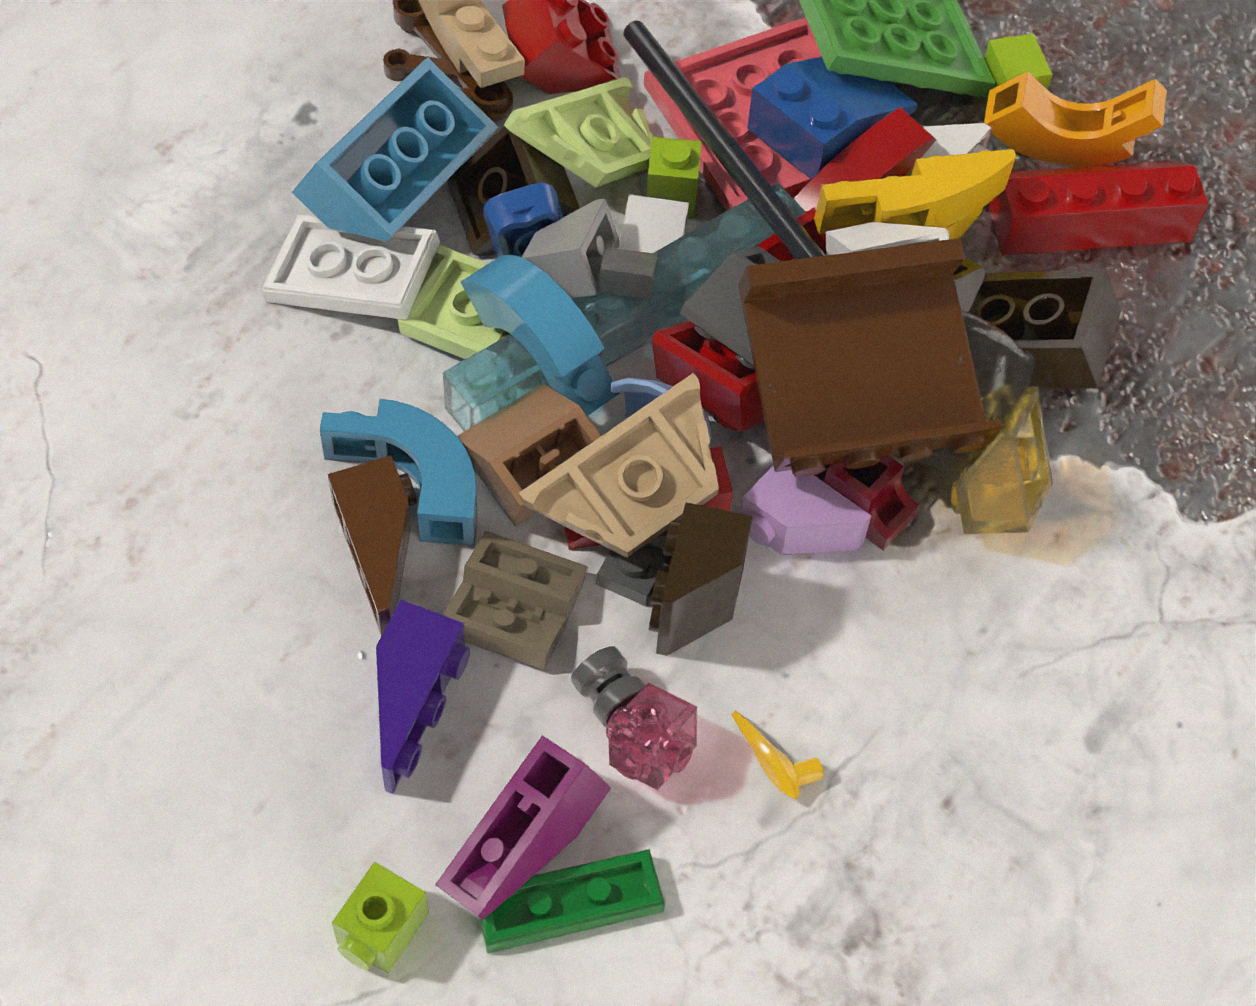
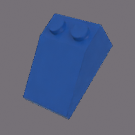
M822 56L787 63L752 88L747 129L812 180L832 159L878 121L899 107L911 115L916 111L918 104L888 81H878L874 78L851 74L842 75L828 71Z

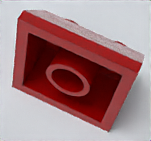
M691 321L655 331L651 341L657 379L665 384L675 386L694 373L699 380V394L702 407L713 413L714 420L727 429L740 430L742 432L765 422L755 370L741 364L740 360L735 357L736 353L721 342L712 341L700 335L695 330V324Z

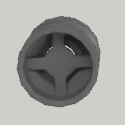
M615 646L600 649L581 662L571 676V682L583 697H590L594 702L593 712L606 728L614 727L630 719L641 710L650 698V691L642 680L629 674L627 671L628 662Z

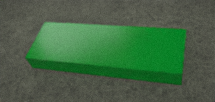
M650 849L533 875L484 920L479 918L486 952L491 953L662 913L665 909V902Z

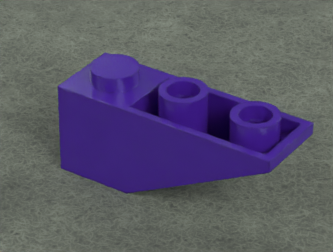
M402 599L376 645L381 769L385 791L391 794L394 793L402 776L409 778L415 771L422 752V745L418 743L427 726L435 728L438 724L447 700L446 695H443L451 678L460 679L470 656V648L465 646L464 623Z

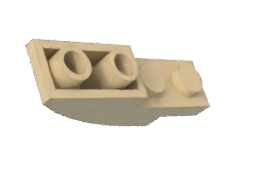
M418 0L436 37L459 73L469 71L481 88L524 75L525 59L484 6L482 0Z

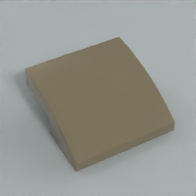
M485 531L466 562L463 581L443 615L464 623L465 642L544 670L575 605L587 575L588 566Z

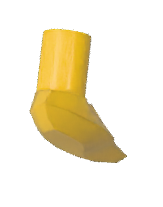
M736 710L731 714L753 749L763 771L782 793L796 800L800 795L799 786L823 779L824 770L818 758L814 757L792 764L788 757L772 745L748 719Z

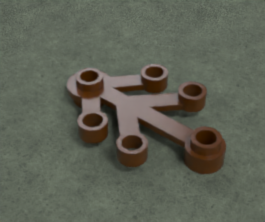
M393 0V14L396 24L403 31L416 33L437 56V58H428L449 79L458 80L464 87L458 88L492 121L501 120L510 114L513 109V94L505 81L481 88L469 71L459 73L436 37L419 1ZM392 49L383 57L384 73L390 80L403 81L427 56L410 54L403 49Z

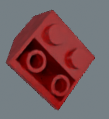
M508 0L502 5L508 38L525 59L524 75L519 77L548 94L576 92L621 78L617 63L619 56L613 46L609 31L610 20L606 12L598 4H590L585 0Z

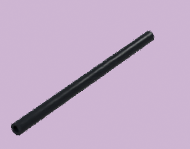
M639 20L630 22L624 29V38L794 259L825 256L644 23Z

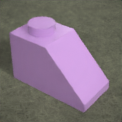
M774 466L743 496L741 514L753 516L749 537L758 544L770 546L781 555L857 551L864 544L871 519L870 514L816 476L795 477L792 474V470L775 472Z

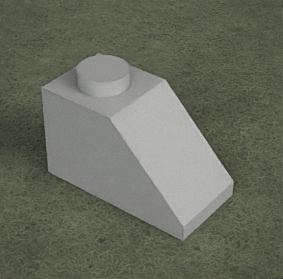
M606 199L595 200L537 231L522 255V258L532 262L547 273L570 298L596 295L599 289L600 267L606 247L618 249L620 245Z

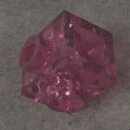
M647 683L626 707H619L613 713L607 724L606 737L609 742V765L616 768L623 776L632 780L637 779L658 790L673 772L680 773L687 766L693 750L697 746V706L653 684Z

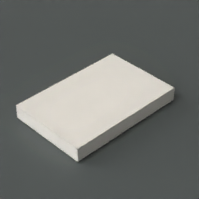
M298 214L261 292L266 302L407 320L440 244V240L436 230L402 226L388 241H382L329 229L316 216Z

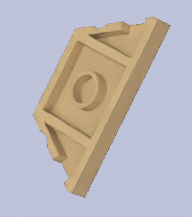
M692 373L519 492L520 501L524 506L628 558L665 532L669 527L670 521L679 522L682 519L685 502L703 505L718 494L719 486L715 465L711 458L710 438L707 422L704 421L699 394L700 385L696 375Z

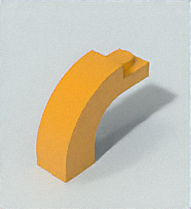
M1027 71L989 90L984 123L992 128L991 133L1002 143L1014 149V151L1035 160L1071 167L1111 164L1132 157L1135 139L1142 135H1148L1163 126L1167 90L1155 78L1108 101L1092 104L1075 103L1055 96Z

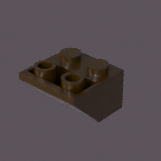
M685 502L681 523L670 521L663 555H665L663 568L657 572L651 600L653 608L649 631L658 632L656 654L668 656L733 619L753 516Z

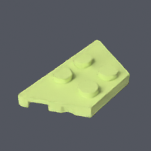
M627 77L513 110L504 123V126L510 132L594 187H599L649 169L652 136L654 135L648 128L649 122L643 109L636 108L633 110L628 95L633 90V86Z
M439 245L407 320L397 319L400 333L489 369L525 348L509 332L501 328L485 327L460 283L488 263ZM571 298L582 311L580 298Z

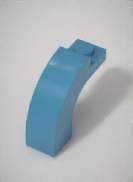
M501 255L460 282L484 326L501 328L513 335L535 359L551 388L578 404L587 416L620 394L611 392V383L614 381L599 355L605 347L595 330L569 295L538 266L519 256Z
M387 399L379 400L377 416H366L354 411L322 413L320 436L324 460L366 463L391 455L396 469L408 473L409 477L414 480L421 491L417 513L420 542L475 546L478 514L473 465L462 442L443 422L420 408Z

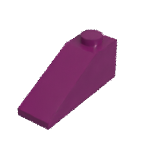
M542 735L435 885L477 917L484 920L580 834L611 790V787L587 764Z

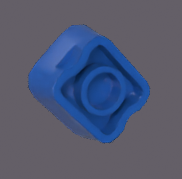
M543 182L521 187L490 198L484 206L483 213L494 251L498 257L501 255L522 257L537 231L563 218L557 192L552 185Z

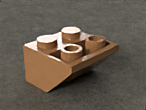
M542 383L457 435V437L465 447L474 470L516 527L538 513L523 505L519 499V492L601 437V434L578 404Z

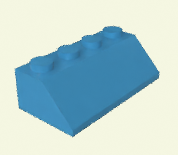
M427 57L316 162L291 193L329 229L388 241L490 137L498 126Z

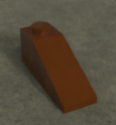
M391 455L328 474L332 503L381 636L398 605L411 531L409 506L417 504L415 491L408 473L398 474Z

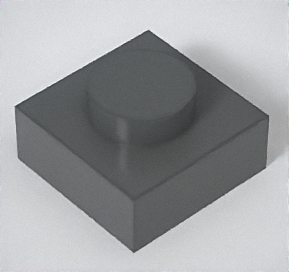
M648 543L628 558L610 550L597 572L596 585L646 607L653 594L657 572L663 568L664 550Z

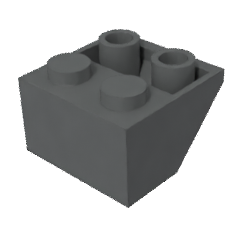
M759 246L732 252L683 304L680 311L682 316L695 324V330L700 335L709 340L721 342L736 353L735 357L740 360L741 364L753 370L755 369L738 283L747 266L780 262V260Z

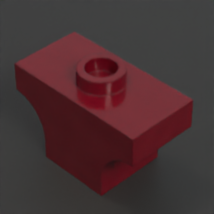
M879 457V463L860 469H847L846 462L825 465V471L814 476L871 515L865 538L884 551L915 518L919 504L908 495L902 485L901 476L904 466L892 457Z

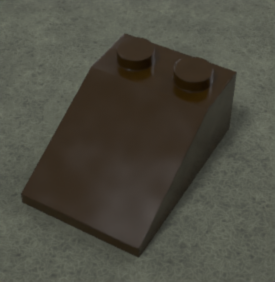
M1106 269L985 273V278L964 321L973 365L978 369L1047 389H1098L1121 308Z

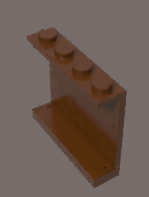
M961 238L749 265L746 267L738 287L775 472L792 470V474L795 477H806L825 471V465L846 462L847 469H860L879 463V457L899 454L901 461H914L933 455V449L953 447L954 453H968L986 447V441L1002 428L1001 419L985 420L953 273L965 259Z

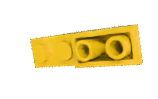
M1014 149L984 150L977 153L949 156L935 155L916 159L911 176H889L883 179L854 182L841 181L835 184L822 185L814 217L819 234H825L826 231L871 222L939 228L950 226L980 210L1005 190L1016 159Z

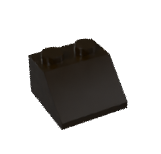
M505 126L447 180L472 254L479 257L496 253L483 215L484 206L490 198L521 187L543 182L552 185L557 192L563 217L580 209L564 166L510 132Z

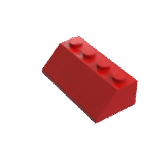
M1167 160L1013 171L1010 173L1005 190L988 204L1001 255L1005 256L1191 242L1209 203L1196 166Z

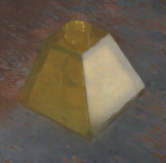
M1027 387L1001 420L1002 428L986 441V447L980 448L975 453L958 481L953 483L951 490L952 508L955 514L961 515L964 534L1028 533L1053 485L1038 387Z

